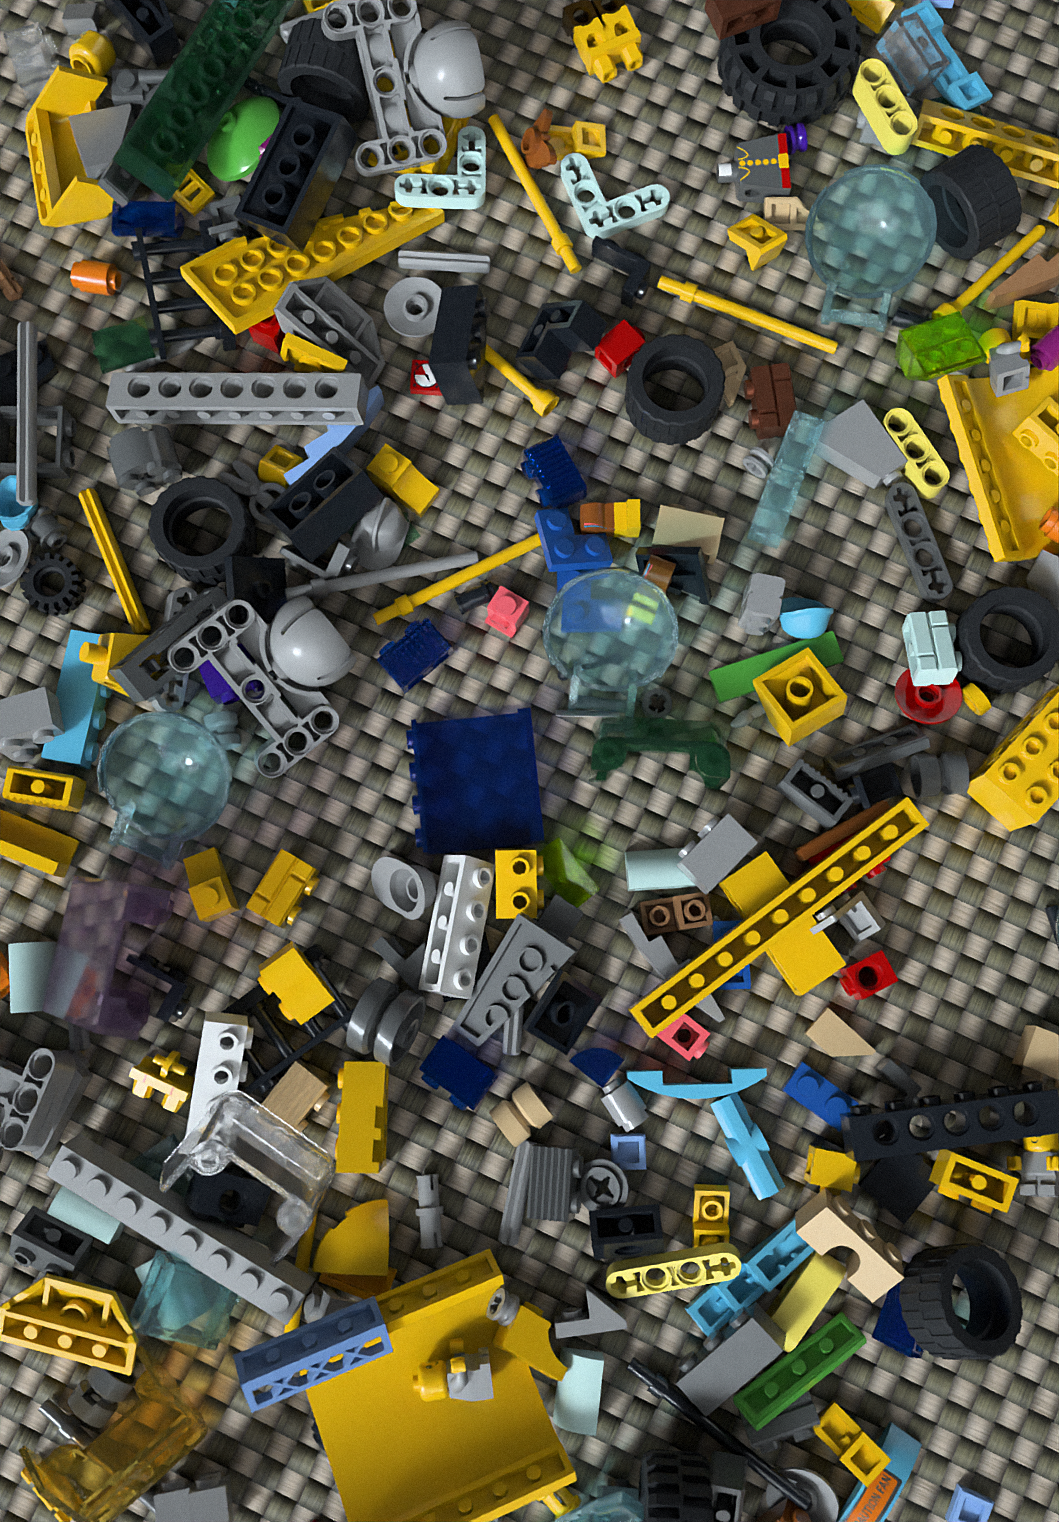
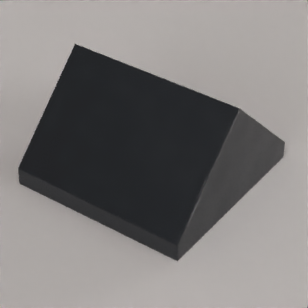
M559 968L522 1028L567 1056L603 997Z

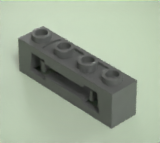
M219 586L203 590L108 670L133 702L154 701L165 691L163 686L171 679L176 681L186 674L172 668L168 657L160 664L154 658L151 660H146V658L150 655L161 653L192 625L196 626L227 602V597ZM208 626L202 632L201 638L205 644L211 645L220 638V631L215 626ZM187 647L177 649L174 654V661L181 666L188 665L193 660V652Z

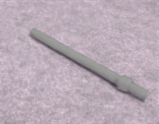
M471 551L326 581L324 578L310 580V584L286 588L285 595L287 602L301 595H306L308 598L313 597L316 600L328 597L329 593L472 565L479 562L477 552Z

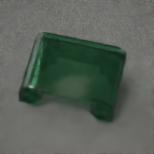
M620 716L600 717L593 724L588 782H605L606 776L610 771H615L623 766L627 751L689 755L688 771H694L701 776L704 788L721 789L730 778V753L721 728L713 722Z

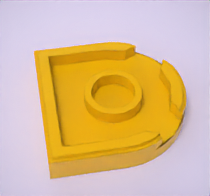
M289 332L286 333L282 343L281 357L284 362L289 359L294 363V370L297 373H311L313 371L342 373L345 371L348 360Z

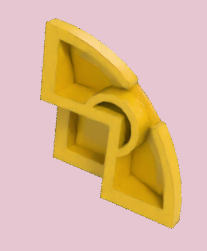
M1026 300L1015 301L1012 321L1013 342L1019 336L1026 334L1030 339L1031 348L1054 326L1059 325V303L1046 304ZM1030 349L1027 352H1020V357L1023 360L1027 359L1029 364H1033L1030 360Z
M377 1199L367 1201L346 1211L345 1215L347 1217L335 1229L328 1228L316 1250L312 1267L313 1272L388 1276V1200Z

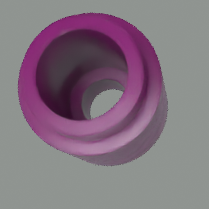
M1059 325L1054 326L1030 348V360L1039 370L1052 371L1059 365Z

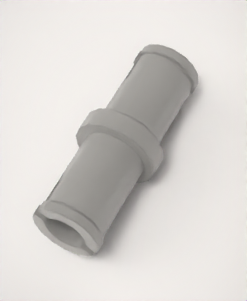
M439 1174L416 1176L419 1208L415 1209L416 1216L420 1218L421 1249L435 1248V1246L443 1247L440 1214H443L444 1210L439 1202Z

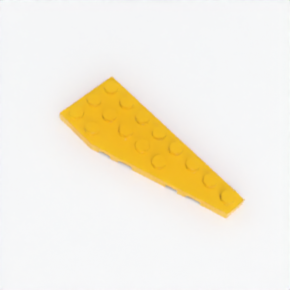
M393 201L385 209L372 211L370 207L359 209V215L344 218L342 214L320 218L303 253L278 244L265 235L248 241L243 236L232 239L180 266L182 277L232 332L237 335L275 314L273 309L289 282L326 276L332 282H335L445 222V214L441 208L404 207L397 201Z

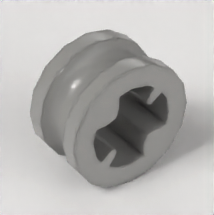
M754 446L750 450L751 456L744 457L743 464L753 475L765 478L768 475L767 469H773L775 461L768 452Z
M503 1288L498 1289L488 1303L487 1317L493 1321L497 1320L504 1327L508 1326L518 1312L519 1297L515 1294L509 1295L508 1291Z

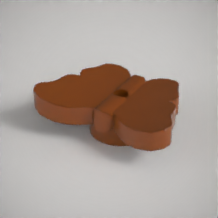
M545 108L535 121L533 127L528 128L522 137L521 150L526 154L524 162L529 169H541L542 166L555 165L557 162L556 151L548 142L551 139L548 131L553 117L552 110Z

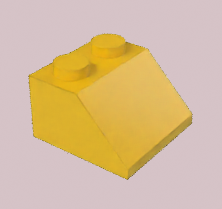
M809 647L753 679V685L769 722L788 747L844 714L847 695Z

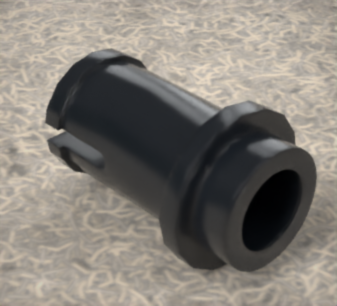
M899 306L891 326L918 334L917 338L919 339L921 336L927 338L935 319L930 318L929 313L924 316Z
M482 580L480 581L481 585L454 595L462 615L481 605L490 603L495 595L490 581L484 583Z

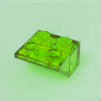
M960 311L899 330L895 359L907 380L927 381L986 362L987 355Z

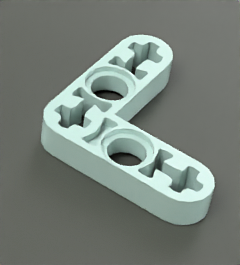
M466 126L459 131L457 175L403 174L395 180L396 201L404 207L477 209L481 207L485 202L486 137L483 130L476 126ZM469 141H474L475 151H469ZM473 163L480 168L476 171H467L464 166ZM442 187L447 189L448 193L438 196L432 190ZM410 188L412 189V192L408 193L406 192V189ZM422 188H426V194L422 193ZM454 189H458V195H454ZM472 190L475 194H468V191Z
M570 153L561 162V179L585 233L592 239L595 236L604 239L663 216L668 210L670 195L669 191L662 185H649L606 202L585 156L579 153ZM570 166H574L575 169H580L579 182H577V177L574 171H569ZM588 190L595 195V198L590 202H582L579 200L578 194ZM655 197L657 201L661 200L660 205L656 206L655 202H650V198ZM623 206H630L634 209L635 214L631 218H623L618 213V210ZM593 219L603 222V227L593 224Z

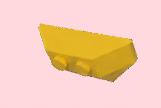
M46 1274L0 1306V1341L130 1376L133 1373L139 1339L116 1291Z

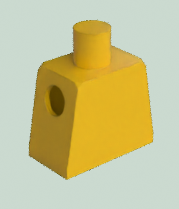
M125 633L101 634L97 644L90 642L82 644L79 659L82 662L93 664L91 675L93 681L129 697L108 670L149 636ZM159 653L158 655H150L148 658H146V660H151L154 658L156 662L159 664L161 653Z

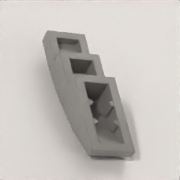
M632 912L618 920L637 950L663 980L667 979L691 960L686 959L677 964L661 935L649 942ZM711 993L694 1006L715 1022L725 1020Z

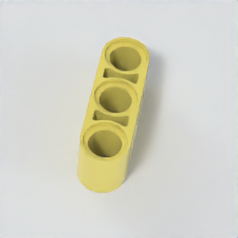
M874 58L867 59L859 67L852 90L854 98L886 152L892 155L903 154L908 150L917 130V118L883 61Z
M903 408L891 409L885 415L881 424L908 460L901 473L906 481L914 487L918 497L923 499L934 498L949 480L948 467L913 416ZM889 424L898 425L901 432L892 430ZM907 449L917 452L919 458L911 457L907 453ZM925 475L932 476L936 480L937 485L928 483Z
M814 1250L802 1261L766 1311L767 1315L786 1334L784 1351L787 1353L791 1352L800 1342L846 1274V1267L827 1252L821 1256Z

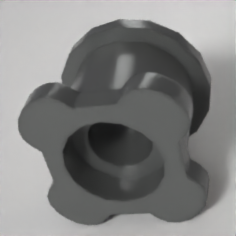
M48 506L40 508L24 527L34 537L37 536L40 540V546L46 550L51 548L58 549L63 546L67 541L69 531L66 525L60 524L57 521L58 515L55 512H51Z

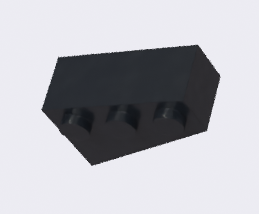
M103 0L157 67L182 51L164 0Z
M479 284L442 287L428 366L447 405L484 403L487 318L490 315V304L488 298H484Z

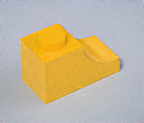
M386 443L366 468L368 476L374 485L421 518L440 494V489L426 479L414 467L412 461Z
M213 847L183 859L189 879L188 891L200 921L211 922L240 910L217 848Z
M525 1301L523 1306L519 1305L515 1318L508 1326L500 1325L492 1344L545 1376L562 1382L568 1368L557 1359L550 1346L548 1330L552 1323L542 1318L543 1310Z

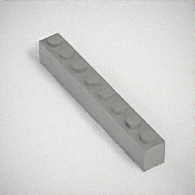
M82 1134L77 1135L61 1146L46 1176L286 1325L300 1308L315 1281L314 1277L213 1216L212 1220H205L194 1216L192 1209L184 1201V1197Z

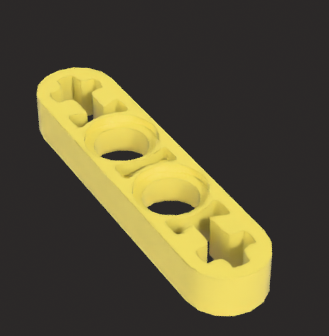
M716 1243L617 1261L608 1266L606 1270V1289L613 1297L625 1299L728 1281L738 1276L741 1271L740 1253L733 1244ZM727 1257L729 1264L723 1265L720 1258ZM705 1260H709L711 1269H706ZM686 1262H695L700 1268L695 1273H685L681 1270V1265ZM651 1268H660L665 1272V1275L661 1279L654 1280L649 1278L646 1272ZM635 1272H640V1281H637ZM623 1276L626 1283H620L616 1277Z

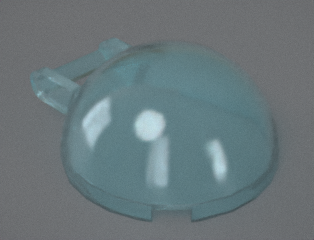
M868 164L844 172L842 178L834 182L828 189L825 186L811 207L806 221L805 245L811 266L821 281L827 285L821 314V324L829 325L830 322L859 325L876 328V332L884 333L893 293L906 286L919 274L931 254L936 239L937 218L932 198H929L927 192L915 176L898 167L886 164ZM837 292L857 299L882 297L879 315L833 309Z
M600 567L585 571L569 580L558 591L546 611L542 628L543 645L551 666L555 665L565 678L571 679L569 711H576V708L625 713V717L633 718L637 687L647 685L657 676L661 678L673 661L678 646L677 619L671 602L663 590L644 575L621 567ZM579 685L599 691L628 690L627 700L578 695Z
M166 711L147 712L137 715L118 725L107 737L99 753L96 768L99 793L104 792L111 809L118 813L108 844L114 847L122 845L161 862L162 867L169 871L174 867L184 841L197 836L201 837L218 821L229 802L232 789V769L227 753L219 739L204 724L190 716ZM128 825L145 835L162 840H170L168 849H162L126 833Z

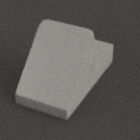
M585 1283L589 1311L582 1312L581 1308L573 1307L561 1310V1315L554 1316L557 1339L627 1329L625 1314L587 1283Z

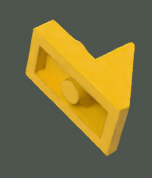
M751 214L727 229L729 239L746 250L752 271L775 259L788 240L787 233L755 214Z

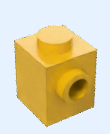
M809 1144L804 1180L810 1184L820 1185V1192L824 1188H827L836 1196L841 1195V1190L852 1192L853 1183L857 1184L859 1181L860 1163L846 1157L845 1151Z

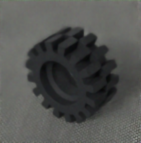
M44 553V559L39 555L34 557L37 563L32 565L28 562L27 568L29 572H23L21 575L25 582H20V588L25 591L22 593L24 598L44 614L49 613L51 616H57V612L66 615L68 614L67 608H71L73 611L78 608L74 603L77 600L82 603L84 597L80 594L81 592H86L87 588L83 584V582H86V579L81 574L82 571L70 559L64 558L58 553H55V556L51 553ZM54 573L63 575L65 586L62 591L54 596L46 595L42 589L44 580Z

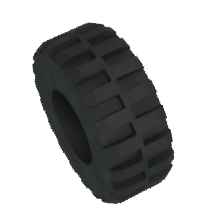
M782 0L777 19L720 40L717 71L718 76L722 80L721 86L725 94L733 98L732 103L740 111L744 110L747 112L749 118L757 122L759 120L767 122L768 126L778 127V125H791L795 127L800 122L810 124L820 120L821 114L827 115L837 107L838 102L843 100L848 93L862 49V38L859 34L860 26L856 16L851 15L852 9L846 0ZM778 40L794 41L804 46L811 53L814 60L803 65H785L772 59L763 47Z

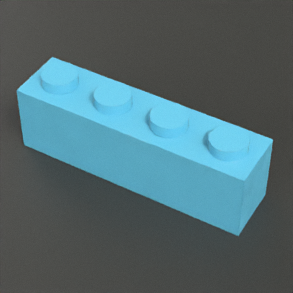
M72 629L70 631L56 690L65 734L55 736L53 741L44 743L41 758L51 763L90 770L92 762H95L99 752L97 737L99 730L103 729L106 722L105 702L106 698L111 696L113 690L92 680L93 664L80 661L79 652L84 642L97 644L100 634Z

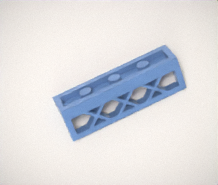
M372 1296L233 1355L241 1388L253 1413L393 1352L377 1301L375 1296ZM379 1336L381 1337L382 1342L368 1348L363 1347L366 1342ZM343 1354L340 1360L333 1363L328 1362L330 1357ZM302 1369L308 1370L303 1376L298 1378L292 1377L294 1373ZM265 1385H272L270 1390L255 1396L253 1393L254 1390Z

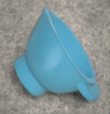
M9 475L0 482V521L5 528L11 531L21 530L29 523L30 518L38 512V498L34 506H21L16 500V475Z

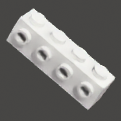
M444 855L418 987L419 990L448 997L471 999L490 894L494 882L495 864L467 855Z
M206 1011L184 1140L183 1157L225 1161L227 1148L234 1149L237 1128L231 1127L233 1115H240L242 1095L236 1094L238 1082H245L248 1061H242L244 1048L251 1049L254 1028L248 1027V1016Z

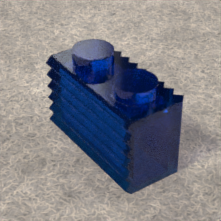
M557 433L523 450V462L520 463L521 469L527 480L534 479L539 489L535 490V493L543 508L549 506L550 509H563L587 497V485Z
M425 618L422 622L419 620L412 622L405 629V635L397 643L394 641L387 643L379 651L380 656L377 658L379 666L404 695L454 653L452 645L428 618Z
M446 1034L442 1035L418 1068L424 1073L421 1079L435 1090H438L440 1086L451 1093L448 1098L449 1101L463 1111L467 1107L474 1111L499 1076V1074Z

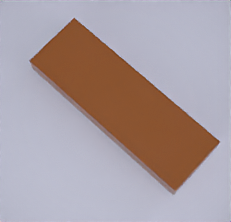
M883 800L872 805L871 808L861 811L794 849L793 854L798 862L807 860L865 827L890 808L889 804Z

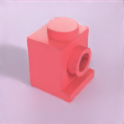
M501 585L487 606L488 616L485 619V623L513 639L529 614V602Z
M685 1013L656 1035L688 1061L693 1056L699 1059L710 1044L706 1040L710 1033ZM681 1029H686L690 1034L686 1042L678 1040L677 1034Z

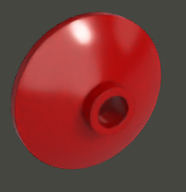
M909 668L897 680L895 699L899 708L909 718L924 724H939L948 721L958 712L962 703V689L956 678H954L952 683L945 685L914 686ZM921 697H927L931 702L924 701Z

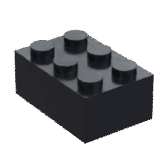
M334 446L273 501L263 513L281 534L312 563L317 557L323 555L328 547L341 535L347 533L352 525L365 513L371 511L384 496L366 473Z

